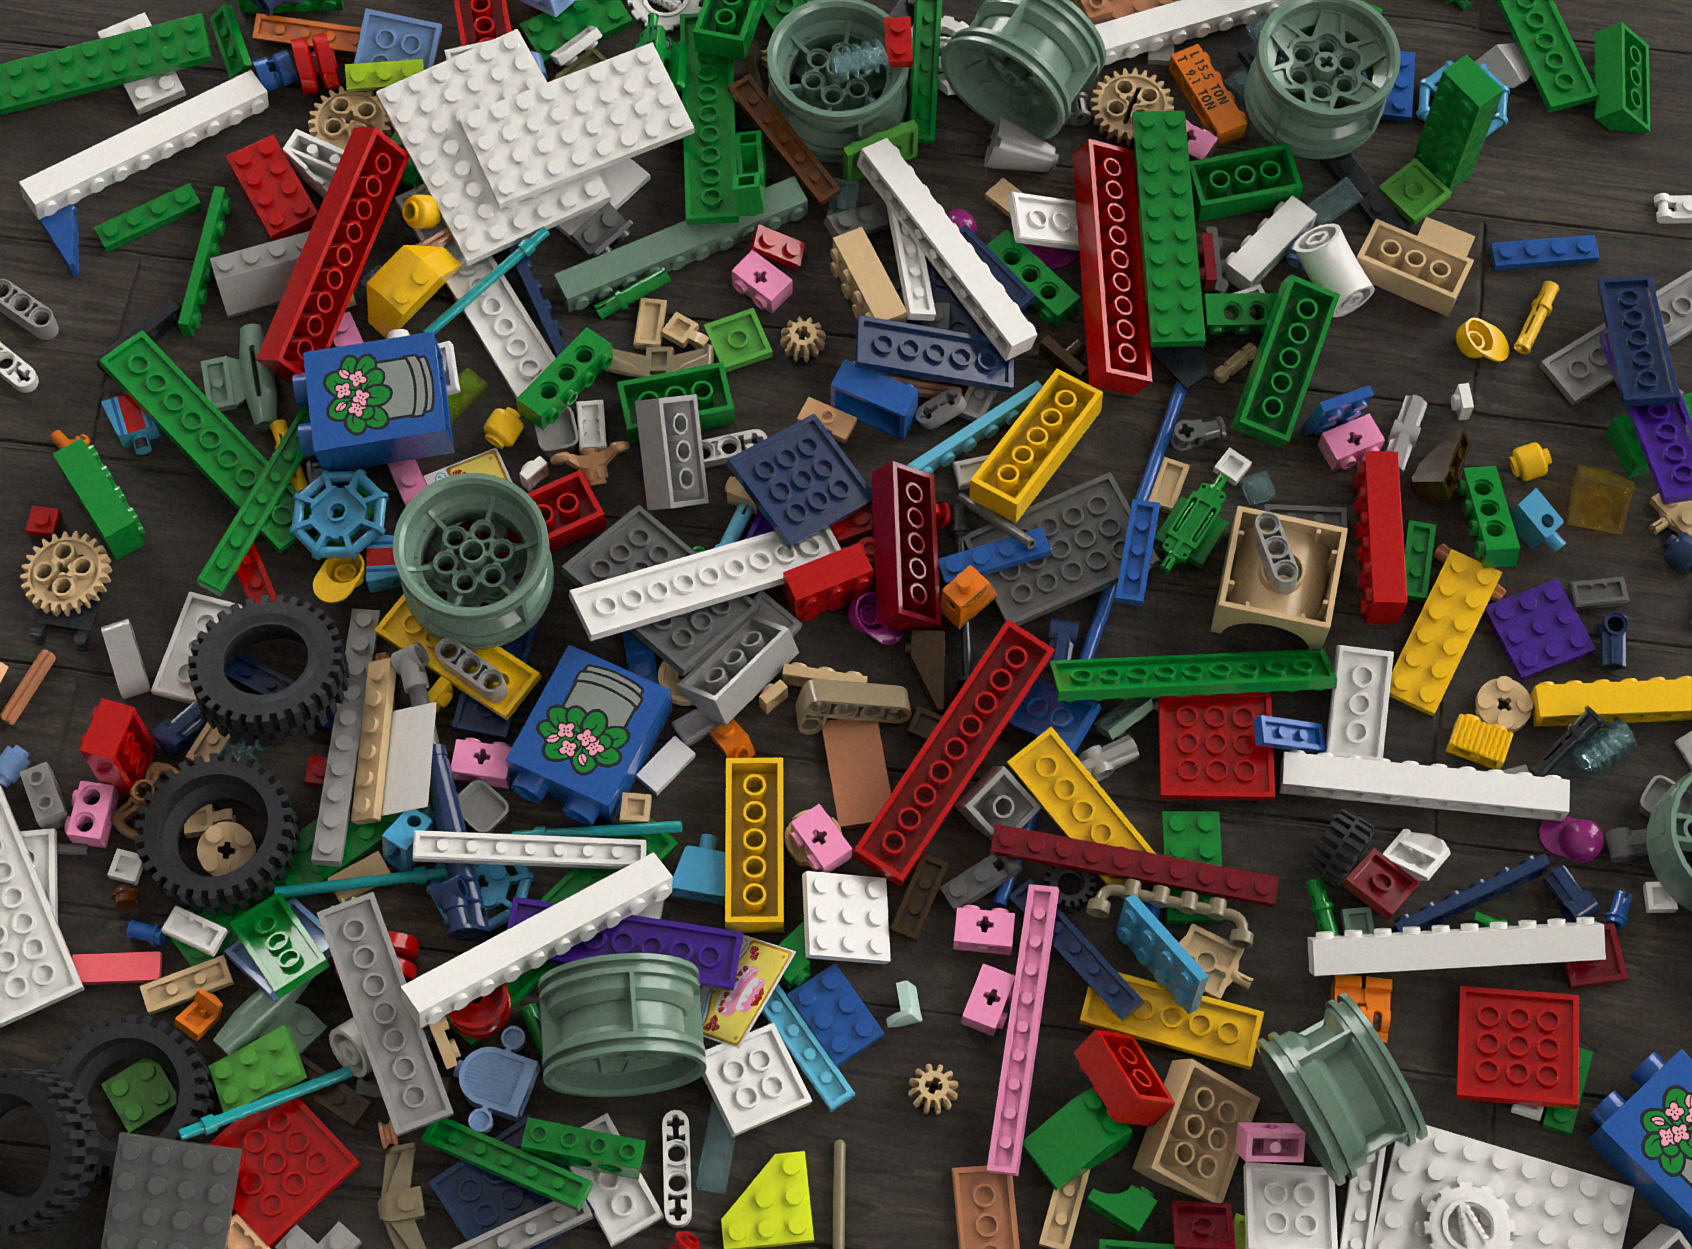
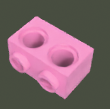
M80 781L78 790H74L72 795V814L67 817L65 822V833L72 843L88 844L89 846L100 848L107 847L112 828L111 817L117 808L120 797L114 785ZM100 797L96 804L88 805L90 799ZM93 823L89 831L81 832L84 825Z

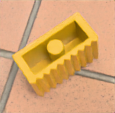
M1459 714L1445 752L1492 769L1500 770L1504 764L1513 733L1508 732L1507 728L1500 724L1490 725L1481 722L1480 718L1475 715Z

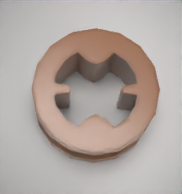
M389 1120L388 1124L379 1122L378 1128L383 1148H388L389 1144L399 1145L391 1120Z

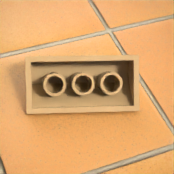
M1378 219L1375 220L1356 258L1373 285L1447 317L1474 260Z

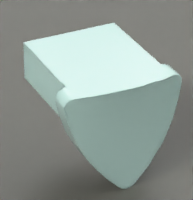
M909 981L896 983L901 1011L886 1019L888 1028L921 1022L922 1016L916 986Z

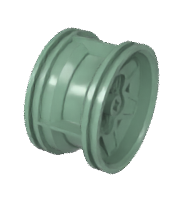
M813 0L792 10L780 21L769 41L767 51V70L770 80L768 98L820 162L843 163V148L848 144L869 138L876 132L891 129L898 123L904 122L907 107L906 81L909 67L886 68L884 17L890 16L877 6L863 0ZM792 75L796 76L801 83L790 85ZM882 93L881 96L879 97V99H877V100H876V98L873 96V95Z
M979 0L976 16L968 28L957 31L941 54V67L946 80L957 96L972 111L993 125L996 124L999 117L1006 118L1042 140L1051 138L1060 131L1070 116L1072 101L1082 88L1093 83L1106 62V49L1100 33L1091 20L1070 0Z
M1288 0L1273 11L1263 26L1256 48V57L1251 64L1245 83L1244 98L1246 110L1255 128L1272 145L1288 144L1290 145L1292 155L1302 158L1331 159L1358 149L1375 132L1383 114L1386 99L1391 93L1399 74L1401 62L1400 47L1393 29L1378 11L1361 0ZM1278 56H1281L1288 61L1276 65V59ZM1365 72L1368 79L1364 77L1361 73Z
M463 473L445 477L421 490L408 503L397 522L393 538V555L397 572L402 582L405 599L415 620L426 632L436 639L453 638L468 649L474 650L494 648L521 637L542 617L550 602L554 586V568L549 550L547 526L534 500L514 483L498 476L484 473ZM477 520L472 524L470 531L467 532L462 527L456 526V524ZM507 528L511 530L520 539L522 543H511L509 540L505 539ZM487 533L490 535V537L485 540H480L477 538L480 534ZM455 539L463 541L458 546L450 545V542ZM432 546L437 555L433 561L424 565L427 551ZM501 552L509 553V556L504 559L496 557ZM443 565H453V568L449 571L440 570ZM523 575L519 584L516 585L513 579ZM492 577H497L501 579L496 584L487 583V581ZM465 583L473 585L469 590L459 589ZM447 593V601L440 598L437 594Z
M621 953L572 961L545 973L538 981L543 1051L542 1063L544 1070L543 1080L545 1085L557 1092L575 1096L625 1097L677 1088L700 1078L706 1072L707 1065L703 1042L700 1005L701 990L698 968L685 959L669 955Z
M1346 993L1338 995L1337 1002L1333 999L1325 1003L1324 1019L1300 1033L1287 1031L1280 1036L1276 1032L1268 1034L1269 1042L1263 1038L1256 1041L1263 1064L1295 1124L1306 1133L1305 1141L1324 1170L1338 1186L1346 1182L1345 1175L1349 1179L1357 1177L1356 1169L1366 1164L1368 1156L1394 1141L1404 1143L1410 1147L1416 1143V1138L1423 1140L1428 1136L1421 1111L1394 1059L1365 1014Z

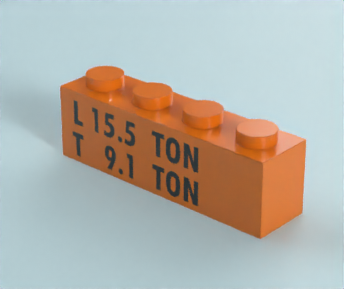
M1199 44L1172 54L1168 70L1204 129L1218 138L1216 148L1243 138L1248 124L1247 117L1243 111H1239L1233 94L1226 90L1220 73L1218 71L1215 72L1207 52H1203Z

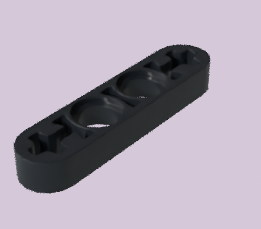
M175 299L164 303L103 353L97 361V367L107 377H111L100 366L99 360L142 330L155 343L178 324L182 305Z

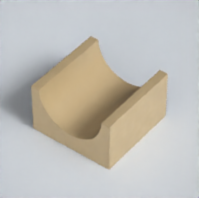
M1238 506L1229 534L1211 632L1221 634L1224 629L1236 624H1265L1279 627L1298 635L1308 644L1309 649L1322 650L1331 626L1348 528L1274 513L1281 522L1298 567L1295 589L1288 595H1281L1273 591L1253 540L1256 517L1266 511ZM1261 528L1266 532L1272 531L1269 528ZM1276 551L1270 552L1272 555H1281ZM1286 575L1279 576L1281 579L1284 580L1290 579Z

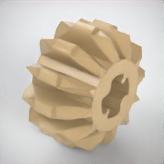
M799 316L797 323L789 320L787 328H783L781 331V346L785 348L786 356L794 355L795 362L800 357L804 358L806 363L809 361V356L817 359L819 351H823L825 348V332L821 331L819 322L813 324L811 317L807 321H802V318Z
M926 1064V1073L918 1068L915 1071L917 1078H910L909 1085L913 1088L909 1090L908 1095L909 1097L916 1098L913 1103L915 1108L924 1104L923 1113L925 1114L929 1113L930 1107H934L936 1115L940 1114V1105L949 1110L951 1108L949 1100H956L958 1096L953 1091L958 1088V1082L950 1081L953 1077V1072L947 1071L945 1074H942L943 1065L941 1064L937 1066V1071L932 1070L931 1064ZM932 1084L938 1086L934 1094L929 1093V1088L932 1087Z

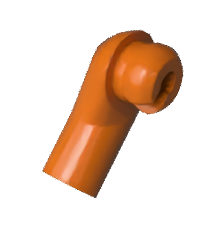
M56 430L50 436V440L59 449L68 446L80 438L84 440L87 447L90 446V439L84 434L70 440L60 430Z

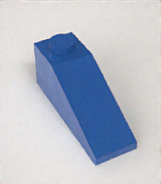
M70 204L57 210L53 215L39 219V222L72 275L76 278L79 276V226L75 218V214L78 211L74 204Z

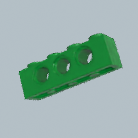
M1007 229L986 245L1036 295V300L1029 306H1032L1038 312L1040 318L1045 323H1050L1056 329L1078 311L1081 297L1025 245L1016 243L1014 235ZM1006 262H1014L1015 264L1009 265ZM1024 279H1032V280H1034V281H1033V282H1027V281H1025ZM1043 296H1050L1052 299H1045Z
M1277 293L1204 294L1202 296L1205 331H1209V335H1222L1225 331H1235L1236 335L1250 334L1251 331H1260V334L1263 335ZM1224 310H1228L1233 314V320L1225 317ZM1250 310L1258 313L1259 320L1251 317Z
M586 327L516 398L518 413L542 430L549 424L556 422L560 413L576 401L578 394L585 387H590L595 377L611 365L613 361L612 344Z
M1496 466L1463 468L1462 477L1457 481V491L1459 496H1463V512L1465 516L1469 517V533L1471 537L1475 538L1476 557H1480L1483 568L1516 566L1520 545Z
M528 1117L521 1151L547 1162L639 1180L646 1141Z

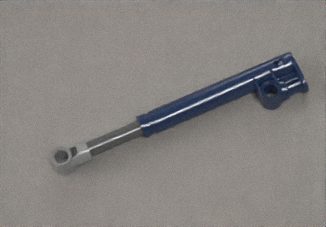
M416 642L392 653V665L402 678L404 691L409 694L412 707L430 703L427 693L429 682L425 666L429 663V657L423 645ZM434 725L429 802L436 831L466 832L446 746L440 744L436 725ZM444 863L448 879L435 884L432 887V895L436 904L447 915L450 927L446 931L447 937L465 942L477 941L488 937L491 934L475 865L469 863Z

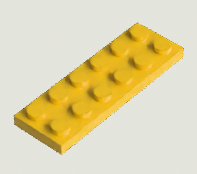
M1451 549L1392 671L1389 697L1432 717L1434 716L1501 577V571L1495 568H1483L1481 562Z
M404 594L374 629L378 636L398 649H403L416 642L422 644L429 657V663L425 667L440 677L442 675L452 685L507 721L542 678L539 672L499 646L488 649H470L499 670L508 687V694L502 701L496 703L486 700L441 666L435 653V647L440 640L426 632L415 620L409 610ZM448 652L445 658L454 656L456 652ZM470 667L466 673H473L478 667ZM493 682L489 684L487 688L493 689L497 687L499 683Z
M1052 727L1048 728L1007 761L1006 764L1066 837L1156 854ZM1098 875L1105 885H1124L1125 882L1124 879Z
M1119 973L1144 1001V1004L1121 1022L1088 986L1079 1021L1080 1024L1109 1032L1133 1035L1138 1040L1244 1069H1251L1256 1050V1041H1258L1263 1020V1011L1202 995L1198 1010L1188 1014L1182 1006H1178L1175 1003L1172 995L1164 986L1156 982Z

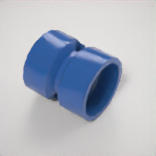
M287 50L273 54L270 60L264 57L252 61L257 78L267 90V93L278 89L279 84L288 86L299 82Z

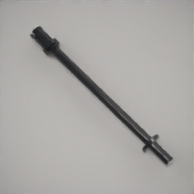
M961 503L950 506L951 527L949 528V536L955 540L956 553L966 550L963 537L971 533L967 523V505L964 506ZM970 621L960 629L962 677L956 681V686L959 688L963 687L973 672Z

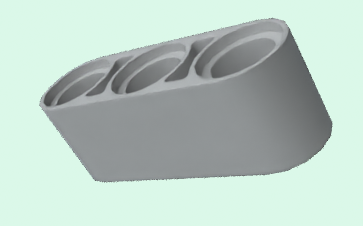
M0 279V312L39 339H53L58 334L59 326L52 311L10 281Z
M1263 512L1256 517L1253 540L1273 591L1277 594L1288 595L1295 589L1298 567L1278 516L1271 512ZM1261 528H1269L1272 531L1266 532ZM1276 551L1281 555H1272L1270 552ZM1286 575L1290 579L1284 580L1281 579L1279 576Z
M129 618L101 627L116 682L123 700L151 691Z
M444 638L437 643L435 647L436 656L441 666L447 672L490 702L497 703L506 697L508 687L499 670L453 638ZM448 652H456L454 656L445 658ZM470 667H478L473 673H466ZM493 682L499 683L498 686L493 689L487 688L488 685Z

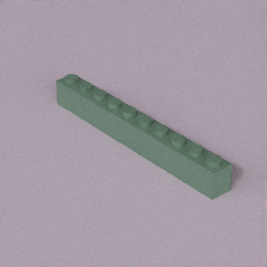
M795 176L765 188V212L762 214L739 216V222L687 225L686 221H683L554 274L556 288L568 312L582 310L593 302L609 298L614 294V291H621L662 267L665 268L666 272L679 270L690 262L707 258L712 253L728 250L734 244L741 241L752 240L754 228L758 224L776 230L787 222L798 221L808 214V200Z

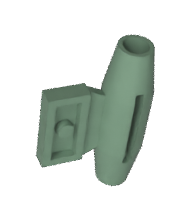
M247 324L240 328L239 359L224 356L201 361L205 394L220 412L237 409L240 404L246 401L255 427L259 430L270 429V424L277 420L278 392L275 373L256 360L265 339L261 325Z
M313 978L276 1001H273L259 988L235 1010L215 1036L213 1042L225 1055L229 1056L256 1038H261L275 1029L287 1025L291 1028L299 1055L302 1054L327 1030V1026L308 1007L295 1003Z

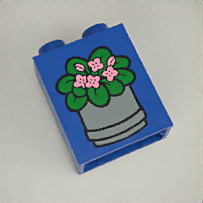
M434 331L303 352L305 373L293 375V388L298 407L309 406L310 422L298 424L299 443L303 456L315 455L323 470L327 469L328 472L345 471L455 453L443 355Z
M568 645L506 757L510 779L513 780L511 789L519 796L534 803H541L545 795L564 803L562 812L568 818L581 825L592 826L596 818L612 825L621 809L623 792H630L636 780V774L642 769L673 711L670 689L572 645Z
M1681 1049L1666 1063L1653 1052L1629 1076L1640 1089L1627 1102L1614 1090L1589 1114L1600 1128L1587 1142L1632 1187H1635V1190L1673 1228L1680 1230L1692 1246V1059Z

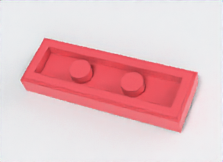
M161 952L75 954L72 956L83 985L149 983L160 979L162 974Z

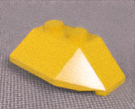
M403 245L367 282L369 324L387 339V334L392 330L401 329L462 267V264L443 246Z

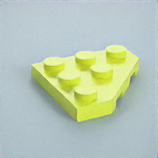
M805 1151L775 1154L721 1219L724 1249H755L814 1242Z

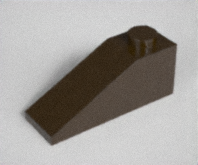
M1458 425L1419 462L1415 474L1411 477V488L1416 492L1419 502L1450 501L1471 446L1464 425Z
M912 630L911 640H905V656L910 657V667L932 711L943 716L945 631Z

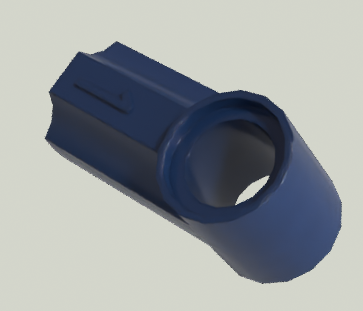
M1610 612L1597 627V635L1600 639V668L1608 671L1626 668V631L1629 627L1627 617L1621 612ZM1608 624L1616 626L1618 632L1612 631Z
M1052 618L1047 643L1055 651L1050 661L1071 660L1072 649L1075 648L1079 623ZM1049 662L1045 667L1047 672H1049Z
M194 701L172 721L166 720L160 723L152 732L151 737L170 757H176L187 748L190 739L204 728L208 720L203 717L199 705Z
M1565 865L1556 868L1544 877L1543 882L1560 903V911L1568 923H1575L1576 918L1590 917L1599 911V905L1594 896L1588 890H1582Z

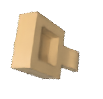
M678 312L672 316L661 331L662 337L682 348H685L688 343L696 350L710 345L707 343L709 337L697 332L699 330L698 323Z
M212 804L206 805L196 811L184 824V834L187 839L201 837L209 827L219 822L236 823V815H233L232 809L215 811Z

